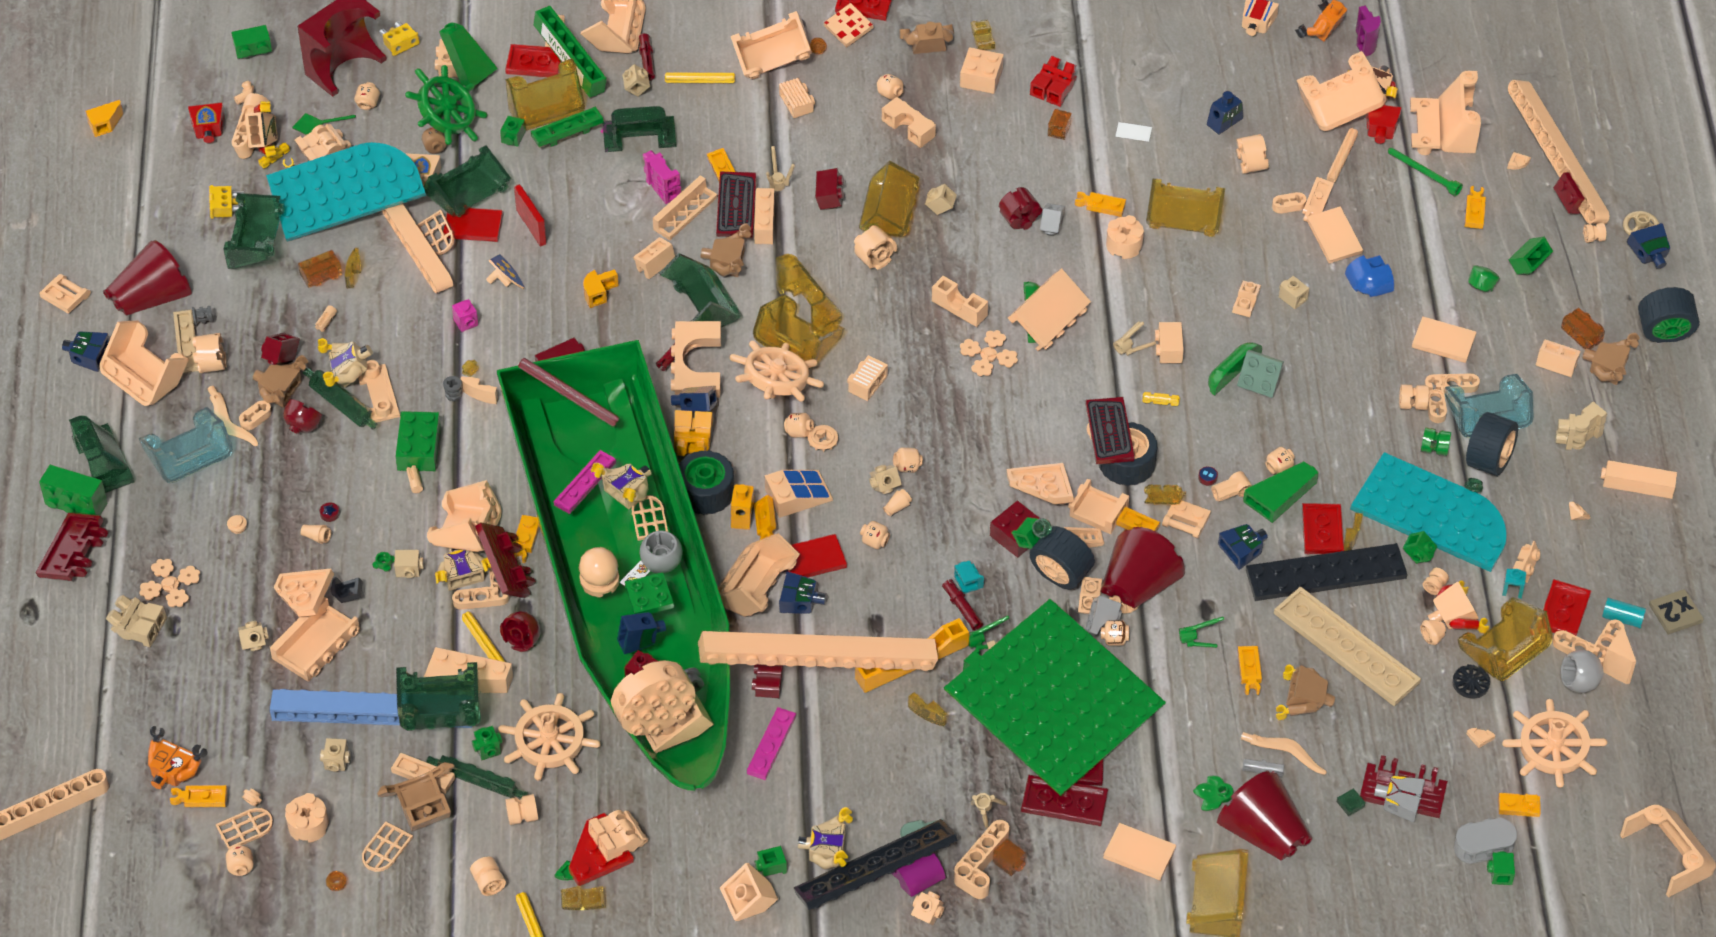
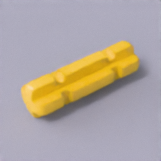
M283 142L279 145V148H275L277 156L268 158L263 156L258 160L259 165L263 169L281 158L282 154L285 155L290 151L289 145Z
M1144 392L1142 398L1143 403L1153 402V404L1168 405L1169 403L1171 406H1178L1180 400L1179 395L1172 394V396H1169V394H1151V392Z

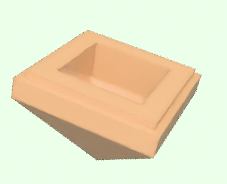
M1573 501L1569 503L1571 520H1589L1591 518L1579 504Z

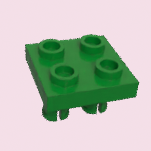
M663 572L625 581V588L634 614L647 612L652 614L674 608Z

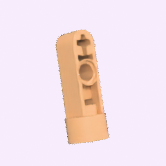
M252 93L246 96L232 139V145L241 159L250 157L254 150V147L248 148L245 113H254V107L260 104V101H269L260 94Z

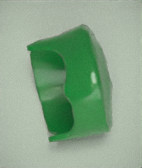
M1479 265L1473 266L1468 278L1469 284L1476 289L1486 292L1490 289L1492 292L1500 280L1499 275L1493 270Z

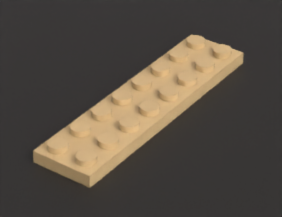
M1299 587L1274 609V614L1393 706L1398 704L1420 684V677L1302 587Z

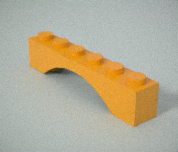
M958 618L942 625L927 639H935L938 659H941L969 646V631L961 619ZM855 667V679L864 693L916 669L885 670L883 668L865 669Z

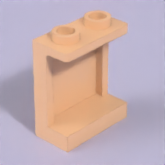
M1087 479L1084 484L1079 486L1077 496L1073 497V502H1070L1068 505L1070 517L1112 534L1117 526L1116 521L1125 507L1128 508L1129 495L1122 493L1119 498L1092 487L1091 480Z

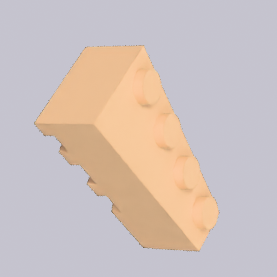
M435 647L423 678L425 693H432V690H442V693H450V691H462L463 693H470V691L508 693L513 679L512 663Z

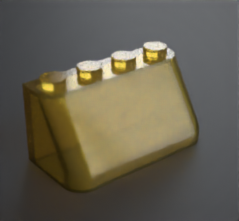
M889 160L873 175L869 182L859 229L865 232L875 225L889 236H905L910 229L909 222L913 216L912 209L916 203L915 196L919 190L918 183L920 177Z

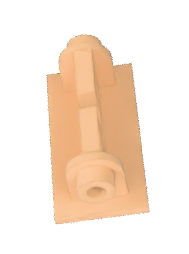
M1533 541L1532 545L1526 544L1522 546L1518 555V561L1515 562L1513 569H1520L1526 572V583H1528L1530 576L1533 575L1535 564L1540 559V550L1535 541Z

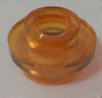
M814 38L810 42L811 51L814 54L824 53L827 49V45L822 38Z
M333 871L326 878V885L332 891L342 890L347 884L346 876L340 871Z

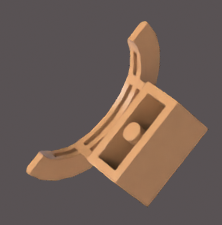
M444 762L433 770L410 780L394 785H384L379 789L377 795L378 797L397 795L411 832L449 818L451 814L444 794H441L435 779L452 770L454 764Z

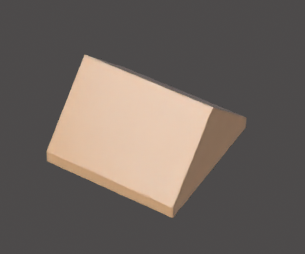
M1620 629L1607 648L1602 667L1604 673L1625 684H1630L1636 659L1625 629Z

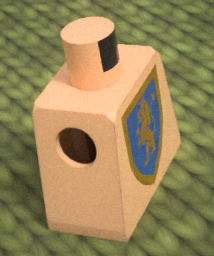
M406 153L415 163L424 188L432 189L442 168L440 155Z

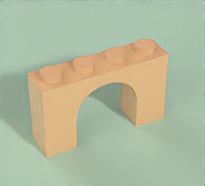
M675 321V328H672V340H675V345L671 346V356L675 357V362H671V374H675V378L671 379V391H674L675 394H680L684 388L716 386V397L720 398V372H695L689 369L683 360L685 355L693 348L721 346V321Z

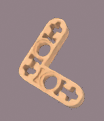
M1433 374L1427 376L1425 385L1429 388L1427 407L1429 419L1434 423L1444 422L1447 414L1444 393L1475 392L1479 388V377L1475 374ZM1454 381L1457 383V385L1450 386L1447 384V382ZM1437 396L1440 398V401H1433L1431 397ZM1436 408H1438L1439 415L1435 413Z
M490 567L491 587L457 590L454 592L452 600L455 608L464 610L502 606L509 602L510 595L503 594V597H499L498 590H500V587L494 581L496 577ZM478 595H485L486 599L479 601L476 597Z
M1619 620L1609 621L1595 645L1564 630L1557 631L1554 634L1552 643L1556 649L1566 654L1575 651L1576 646H1582L1585 650L1594 653L1596 656L1599 655V652H1602V656L1599 659L1603 666L1608 647L1602 645L1601 642L1604 640L1612 642L1620 629H1624V624ZM1614 628H1617L1618 630H1616L1614 635L1612 636L1611 631Z

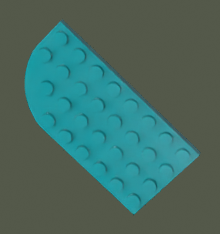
M376 142L362 143L266 175L287 242L427 196L419 171L411 158L393 146Z
M1385 452L1350 507V510L1408 536L1412 533L1425 531L1437 545V549L1489 572H1492L1505 548L1507 535L1504 520L1498 509L1487 498Z

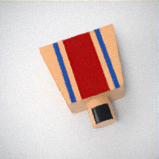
M1246 0L1242 27L1246 29V33L1250 36L1256 35L1257 32L1266 33L1277 18L1279 4L1267 0Z

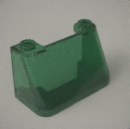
M487 145L479 148V155L470 156L467 162L449 172L438 175L434 173L428 177L424 185L426 195L451 216L460 217L472 206L497 192L502 193L509 188L508 184L512 178Z
M237 193L235 201L238 202L239 208L235 210L236 221L231 241L225 242L223 248L228 269H239L270 260L271 256L275 254L274 243L281 214L285 212V204L282 203L281 196Z

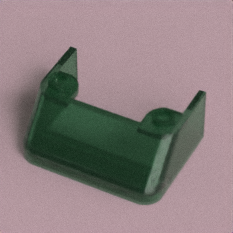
M678 253L659 273L660 276L672 280L674 283L673 287L677 292H683L688 295L699 312L691 321H721L722 328L737 322L742 317V313L716 273L709 266Z

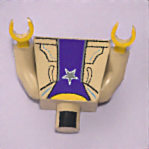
M324 338L318 340L319 346L317 347L320 353H326L328 350H331L328 354L332 372H325L323 374L327 386L331 387L337 382L346 387L350 383L355 382L367 370L366 358L373 354L369 345L361 348L355 342L328 344Z
M600 463L593 464L590 471L595 472L596 478L602 477L604 491L627 509H630L637 501L645 500L648 492L647 477L651 475V471L647 466L644 465L637 470L631 464H626L619 468L608 469L604 468Z
M449 548L450 553L444 554V561L440 563L437 572H435L436 584L445 581L447 582L448 590L451 591L485 581L483 569L486 572L491 565L488 558H483L479 554L473 553V551Z
M844 807L836 817L813 826L811 837L799 836L798 849H809V860L824 870L838 866L844 867L846 865L844 859L848 858V855L844 852V821L846 823L852 822L853 817L849 815L852 811Z

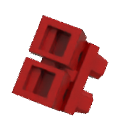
M1051 56L1048 63L1043 64L1040 73L1031 81L1030 95L1041 100L1046 98V102L1061 107L1064 98L1072 90L1074 81L1077 78L1074 75L1077 65L1066 61L1064 69H1058L1062 59Z

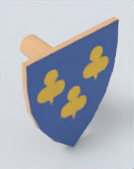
M501 254L489 260L496 268L486 278L490 284L498 278L506 287L512 282L522 289L525 288L518 274Z

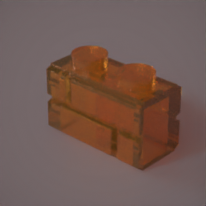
M333 250L298 263L299 273L308 288L319 286L324 281L336 279L339 275H342L341 264Z
M1577 308L1563 318L1561 328L1584 349L1591 350L1603 341L1605 330L1601 324L1591 319L1589 313Z

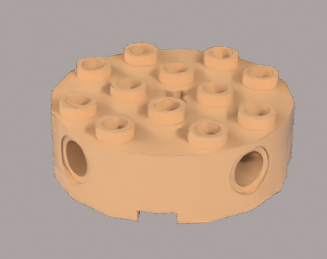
M665 660L649 663L642 666L644 670L637 672L635 675L630 673L615 688L611 698V705L622 728L634 736L648 734L654 736L686 717V713L695 702V689L687 673L676 662Z

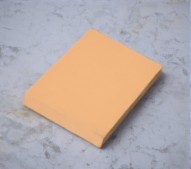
M1341 206L1307 216V222L1328 263L1362 254L1363 249Z
M1422 317L1412 343V348L1466 363L1476 337V331Z
M1119 823L1103 858L1161 880L1176 850V845Z

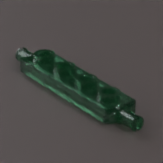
M308 367L305 368L303 374L310 379L309 387L359 427L368 425L372 430L376 428L378 424L370 418L371 409L337 382L331 387L327 386L323 378L325 372L322 370L313 372Z
M442 755L440 760L431 756L427 758L426 763L436 767L444 762L454 764V768L449 772L454 773L455 778L503 796L522 798V796L529 795V792L518 789L516 782L512 779L495 775L489 770L479 769L473 764L460 762L454 757Z

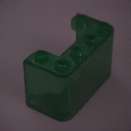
M468 662L467 668L464 671L458 669V675L418 678L417 672H413L412 675L407 672L406 667L396 668L397 711L399 723L403 729L413 731L415 729L453 728L455 726L471 727L481 721L480 680L477 662Z

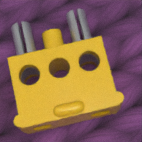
M397 21L395 23L396 28H390L389 32L385 29L380 30L384 45L392 52L393 56L420 43L418 32H415L407 23L402 25Z
M210 185L209 203L211 219L214 217H232V211H245V206L239 205V198H244L245 196L244 191H232L231 186Z

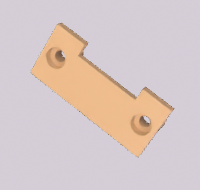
M1410 97V112L1416 111L1417 133L1411 134V147L1417 148L1418 153L1421 155H1428L1432 149H1440L1439 99Z
M375 360L367 361L368 368L358 377L360 385L367 384L373 405V408H367L371 424L400 417L386 365H379Z

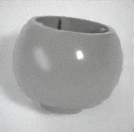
M655 531L647 535L642 541L639 554L643 565L648 570L654 573H668L674 570L680 563L683 550L679 539L675 535L667 531Z
M1575 650L1565 656L1561 665V679L1568 689L1577 693H1587L1594 690L1600 684L1603 677V667L1600 659L1594 653L1587 650Z

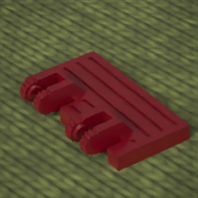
M68 513L35 572L39 578L71 581L73 577H85L87 571L84 568L91 567L92 561L85 558L89 547H101L103 540L100 538H106L109 533L101 527L104 521L103 518L98 515Z
M481 522L475 526L502 594L521 598L531 595L528 587L536 583L534 578L527 576L531 573V569L527 566H519L513 554L522 549L521 544L513 543L518 539L517 535L505 532L504 528Z
M1381 755L1378 772H1375L1376 764L1367 763L1359 800L1384 806L1386 798L1374 796L1376 785L1381 784L1389 787L1391 777L1395 776L1398 763L1397 758L1392 760L1391 771L1383 769L1386 763V756ZM1421 764L1418 779H1423L1426 765ZM1436 767L1432 769L1431 780L1424 779L1425 782L1417 814L1440 818L1448 781L1439 779L1438 786H1435L1438 772ZM1402 770L1398 772L1399 777H1416L1415 773Z

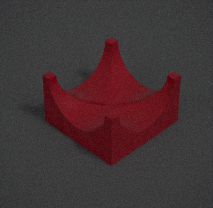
M335 0L299 24L297 27L305 75L334 97L338 94V89L333 84L331 78L334 70L340 64L354 58H369L381 64L385 62L386 55L373 42L365 25V17H371L376 20L381 16L380 11L366 0Z

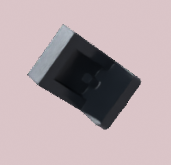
M337 577L332 578V586L330 588L331 594L340 603L361 598L363 581L360 578L341 582Z

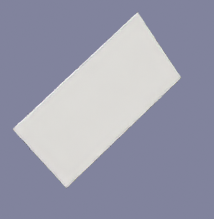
M1118 122L1115 137L1149 142L1152 127Z

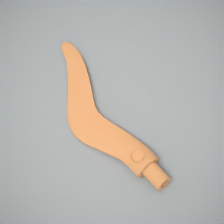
M210 386L208 392L211 395L210 400L214 406V419L217 429L225 434L244 439L253 446H257L258 442L251 433L230 421L221 393L217 392L214 386Z
M1245 732L1242 734L1241 740L1250 742L1251 745L1287 751L1311 770L1324 775L1327 773L1292 739L1266 738Z

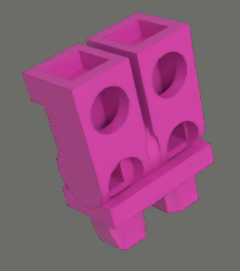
M650 150L643 154L646 182L649 185L652 184L655 192L665 204H668L681 193L680 173L676 169L673 171L669 169L660 152L655 154Z

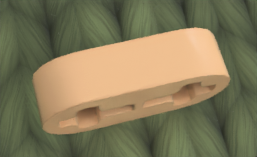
M1299 192L1278 195L1273 198L1272 209L1276 213L1300 211L1304 209L1307 199L1303 193Z
M263 400L258 401L239 416L241 428L252 430L268 419L272 413L270 404Z

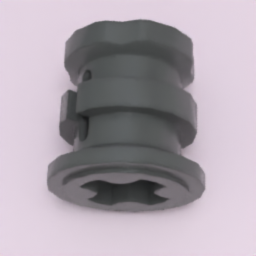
M207 306V308L199 307V309L192 307L195 325L198 322H213L211 306Z
M449 376L443 381L445 397L449 401H457L462 397V381L460 378Z

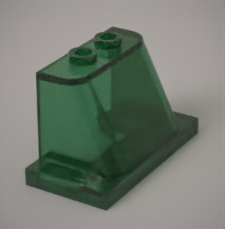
M660 106L616 109L611 114V120L602 123L605 152L623 151L622 138L657 135L659 148L677 147L674 116H666L664 108Z
M77 416L69 419L73 443L79 454L84 453L91 477L102 480L105 493L134 483L133 475L108 423L100 426L87 416Z

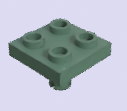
M1248 350L1237 386L1273 398L1284 361Z

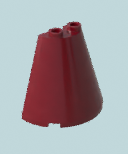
M156 240L150 241L113 282L103 290L104 296L108 300L111 299L115 308L118 311L121 310L126 316L190 296L192 292L186 276H182L181 271L178 269L180 266L164 245Z
M1133 527L1131 530L1126 529L1120 533L1115 541L1100 592L1110 597L1118 596L1123 604L1135 609L1185 575L1183 559L1181 555L1178 556L1174 551L1175 546L1158 532L1143 527Z
M1269 771L1261 772L1244 783L1231 796L1233 799L1230 805H1224L1217 819V823L1223 828L1281 861L1287 856H1293L1297 851V846H1307L1312 841L1310 832L1281 778L1275 771L1271 773Z

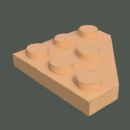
M1063 463L1006 469L1010 487L1052 504L1073 502V493Z
M332 569L279 574L274 589L299 617L316 615L334 573Z

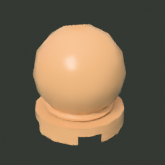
M602 547L592 548L583 554L579 570L580 584L584 591L596 597H603V594L610 591L613 593L618 587L620 580L618 562L614 554Z

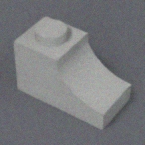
M1047 203L1043 208L1040 230L1049 235L1058 233L1065 206Z
M1103 596L1094 598L1085 630L1094 637L1108 620H1119L1122 613L1120 610L1121 603Z

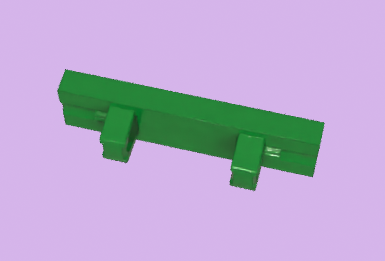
M595 106L532 130L531 137L538 147L550 144L552 147L557 145V140L581 131L583 134L589 133L591 127L604 123V120Z

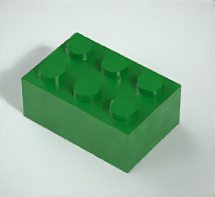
M401 411L395 455L397 471H407L408 467L411 468L412 465H415L418 471L436 472L441 429L439 412Z
M50 464L39 481L45 505L50 508L64 510L67 513L101 516L108 504L102 480Z

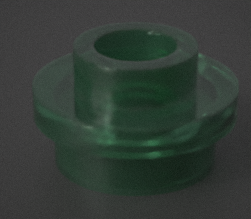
M1468 478L1464 487L1472 492H1482L1483 482L1476 478Z
M1041 518L1034 522L1032 529L1037 537L1044 538L1051 533L1052 526L1049 520Z

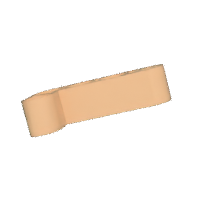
M994 821L955 866V885L974 898L983 899L989 894L990 879L983 870L1009 840V824L1006 821Z

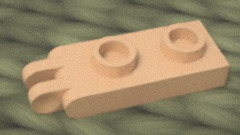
M1316 177L1302 212L1305 214L1303 221L1307 222V216L1323 212L1332 190L1333 182Z

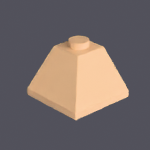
M745 863L720 887L735 921L765 912L778 900L771 883L749 863Z

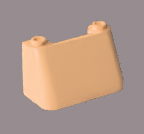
M797 11L788 14L790 18L787 21L784 18L782 22L752 34L747 32L745 33L746 36L740 37L739 33L731 36L745 77L756 79L762 73L799 59L802 61L810 57L809 55L812 53L802 19Z
M1477 71L1462 72L1438 98L1440 149L1445 152H1476L1481 118L1477 112L1465 110V107L1468 105L1469 107L1473 106L1475 84L1478 79Z
M487 480L446 491L442 500V507L447 511L448 516L442 528L438 529L436 526L429 528L427 538L434 546L474 552L484 551L475 526L480 522L497 526L502 514L501 506Z

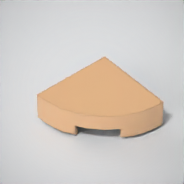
M1513 152L1507 169L1517 170L1524 168L1529 164L1531 157Z
M1471 728L1466 733L1478 748L1495 739V734L1489 730Z

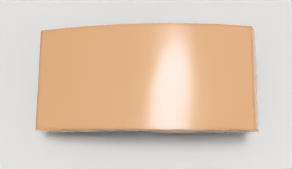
M1243 281L1232 313L1250 317L1261 285Z
M461 376L462 391L477 400L497 404V387L481 385L478 378Z
M1083 578L1078 613L1089 614L1093 599L1100 596L1102 579Z

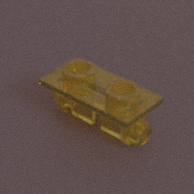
M1149 484L1144 488V493L1148 495L1144 503L1180 504L1186 491H1182V488L1178 485H1164V491H1162L1161 485Z

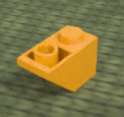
M120 100L86 110L88 124L95 137L112 132L123 115Z

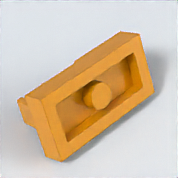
M1499 793V814L1540 817V796L1537 794Z

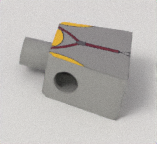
M1392 776L1389 787L1381 784L1376 785L1374 796L1386 798L1384 810L1414 822L1425 780Z

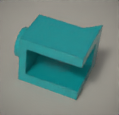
M969 560L954 565V578L964 594L984 588V576L978 573L974 563L971 564Z
M1520 569L1506 570L1502 596H1506L1508 585L1510 584L1519 586L1518 598L1522 599L1526 580L1525 571Z

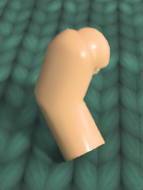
M250 81L243 82L242 93L234 97L238 105L245 101L248 94L253 93L254 86Z

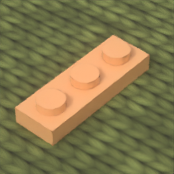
M400 753L391 767V771L404 778L412 779L433 770L436 766ZM448 772L435 779L440 792L446 794L455 779L454 773Z

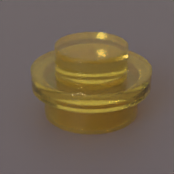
M466 361L462 366V374L468 377L474 375L479 369L477 361Z

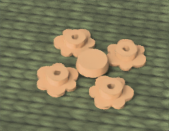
M999 330L986 332L984 341L988 343L989 347L982 350L979 347V343L977 341L973 342L971 339H966L964 343L960 344L962 355L973 357L975 354L980 353L982 359L976 360L971 367V370L977 373L978 376H989L992 373L993 364L989 362H993L996 357L999 360V364L1006 367H1012L1013 363L1018 362L1015 351L1005 349L997 354V351L994 349L996 346H1002L1006 340V336L1000 334Z
M158 559L157 563L152 564L151 570L155 576L161 575L166 578L162 580L161 584H155L154 581L142 583L139 593L146 600H152L160 595V591L163 588L165 592L170 593L166 595L168 606L182 607L183 603L189 600V597L185 594V590H178L179 582H184L185 585L197 583L200 571L195 570L194 566H187L186 569L180 570V575L177 579L176 577L169 576L170 572L174 570L172 561L170 559Z

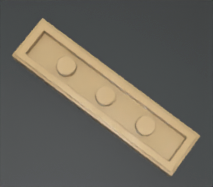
M192 310L173 312L178 353L183 354L189 359L183 373L198 371V363L195 364L193 357L196 348L193 345L195 329Z

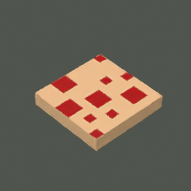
M850 3L826 20L824 27L847 48L873 29V24Z

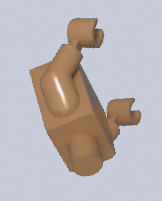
M931 21L926 24L916 25L915 30L911 33L910 29H900V39H904L908 45H912L913 54L946 51L945 41H951L954 34L952 24L942 26L940 22L934 23Z
M746 223L742 224L739 231L732 236L715 239L712 249L702 247L701 258L710 259V269L722 277L727 275L739 277L741 266L744 265L742 262L745 252L744 237L749 238L751 236V227Z
M1631 333L1627 339L1619 342H1601L1597 351L1586 348L1582 359L1592 362L1590 372L1600 381H1608L1617 385L1618 381L1623 379L1622 375H1626L1624 367L1631 349L1629 347L1630 345L1633 348L1638 347V340L1640 338L1637 333Z
M300 355L292 364L270 365L265 372L256 370L253 380L258 382L259 394L262 399L269 404L276 403L284 408L302 383L300 370H305V364L309 362L304 355Z

